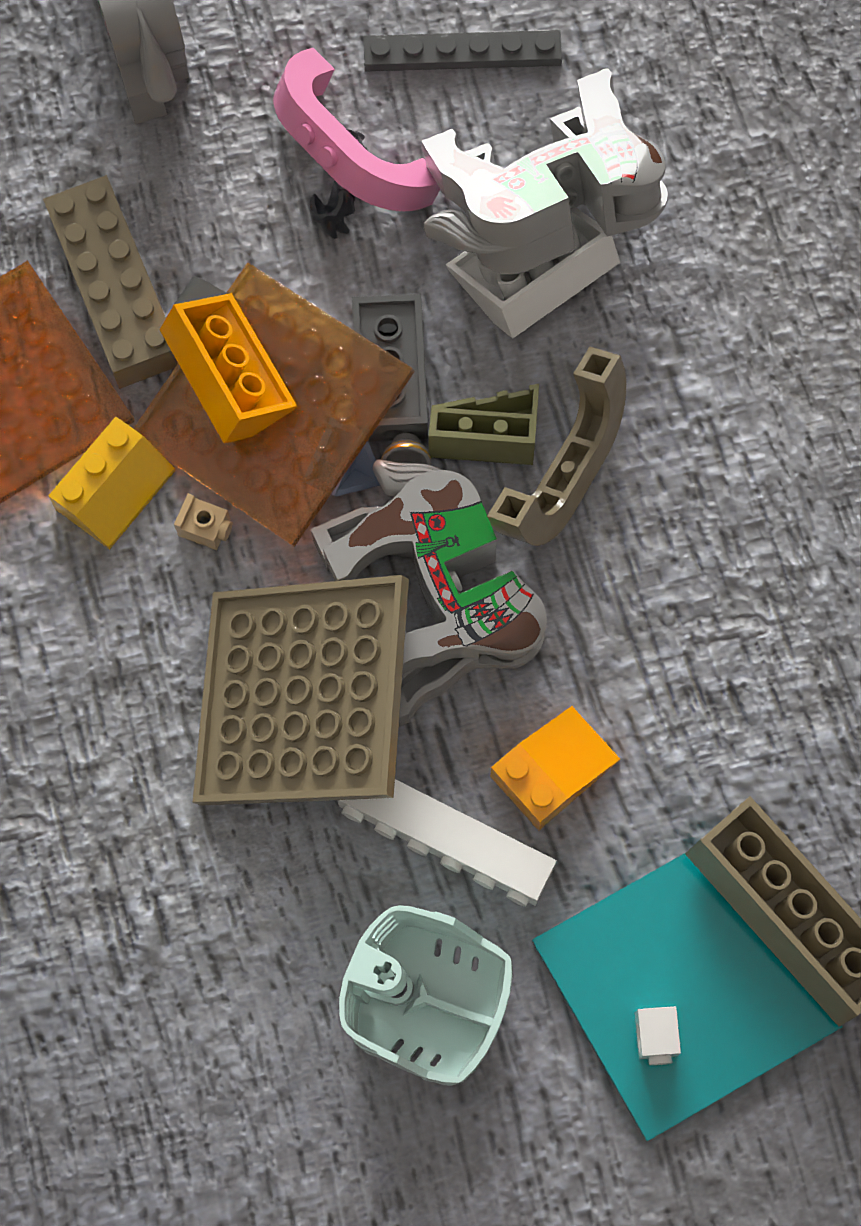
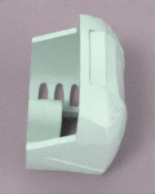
M399 905L391 907L384 911L368 927L359 940L346 970L339 997L341 1025L345 1032L352 1037L355 1044L372 1056L378 1057L426 1081L448 1086L462 1083L480 1065L502 1023L511 992V958L500 947L483 938L454 917L411 906ZM442 940L441 955L436 957L437 941ZM460 947V961L458 964H454L456 948ZM478 958V969L472 971L473 960ZM406 983H407V991L405 992V994H404L402 997H400V998H392V997H391V996H396V995H398L399 993H401V992L403 991V989L405 988ZM400 1040H404V1044L396 1054L392 1053ZM419 1048H423V1052L416 1061L411 1062V1058ZM441 1055V1059L437 1063V1065L434 1067L431 1066V1063L436 1058V1056Z

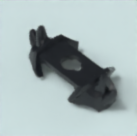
M347 130L367 150L362 143L365 136L360 132ZM334 180L328 204L324 205L316 194H313L310 198V208L314 211L313 221L319 223L323 230L333 239L338 238L337 231L348 234L350 229L344 222V217L354 214L355 196L345 189L341 190V186Z

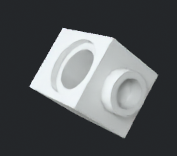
M676 1006L637 1009L635 1012L639 1059H649V1065L672 1064V1057H677L681 1054Z

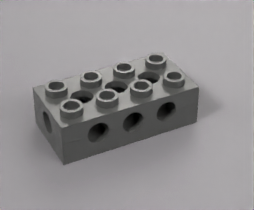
M421 294L352 297L357 429L364 431L368 442L391 441L397 435L403 433L413 434L419 439H428ZM386 367H395L393 369H385ZM388 399H397L393 402L386 401Z

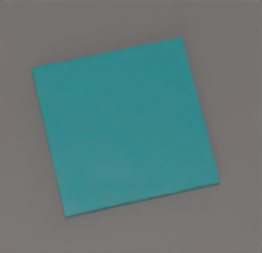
M685 853L532 939L533 945L646 1142L843 1027L842 1025L838 1027ZM676 1006L681 1054L677 1057H672V1064L649 1065V1059H639L635 1012L637 1009Z

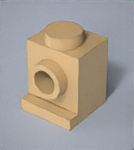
M188 493L174 526L178 536L217 550L221 540L226 541L228 539L233 522L230 521L228 510L199 500L194 495ZM202 516L210 519L206 524L199 523Z

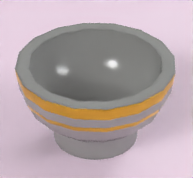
M410 433L397 435L393 442L386 447L381 458L382 460L396 463L431 465V456L425 445L420 442L417 436Z

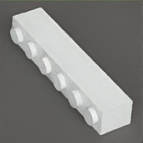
M396 779L394 798L338 800L339 807L343 808L341 813L347 818L361 823L364 819L376 825L374 830L382 836L394 840L395 836H398L408 841L407 847L422 856H427L428 852L441 858L440 864L456 873H460L461 869L475 875L473 881L490 890L497 886L508 892L506 897L509 900L524 907L528 903L536 906L556 865L557 860Z

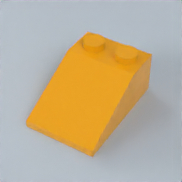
M571 706L524 739L491 767L490 777L539 831L617 764L620 758L575 708Z

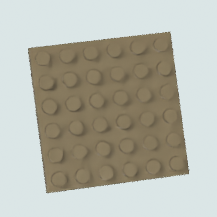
M403 575L213 592L192 803L201 806L394 798L408 578Z

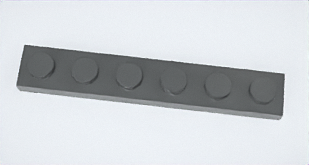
M561 30L364 36L365 72L561 66L562 64Z

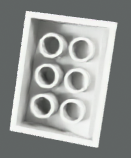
M576 207L570 209L575 250L536 268L518 274L498 273L483 265L476 253L466 251L446 264L449 272L490 320L512 339L620 263L613 237L606 236L595 220Z

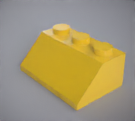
M115 417L48 497L56 511L110 550L176 469L143 435L118 417Z

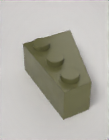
M539 384L529 385L528 390L508 393L507 390L496 392L494 397L479 400L471 397L432 405L429 426V453L431 458L533 465Z

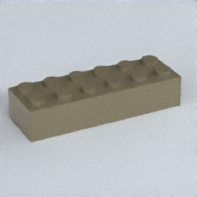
M107 175L44 198L43 201L119 389L179 367L180 365L159 330L166 317Z
M749 796L691 847L685 855L839 1027L861 1013V918L753 798Z

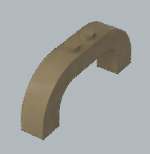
M594 347L588 348L573 373L580 395L579 409L573 428L532 496L504 487L487 516L491 525L498 533L530 545L540 546L554 539L569 522L608 456L621 424L626 400V373L620 355Z

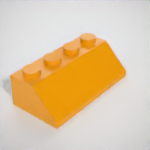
M232 293L173 305L159 330L224 444L253 437L295 410L297 405Z

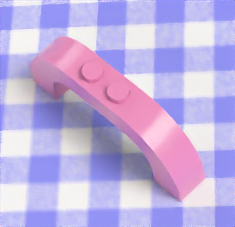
M314 48L295 54L288 61L273 98L277 117L288 133L340 186L355 197L371 205L393 211H415L432 205L440 188L426 167L424 158L407 164H393L383 161L368 152L316 98L324 94L335 69Z

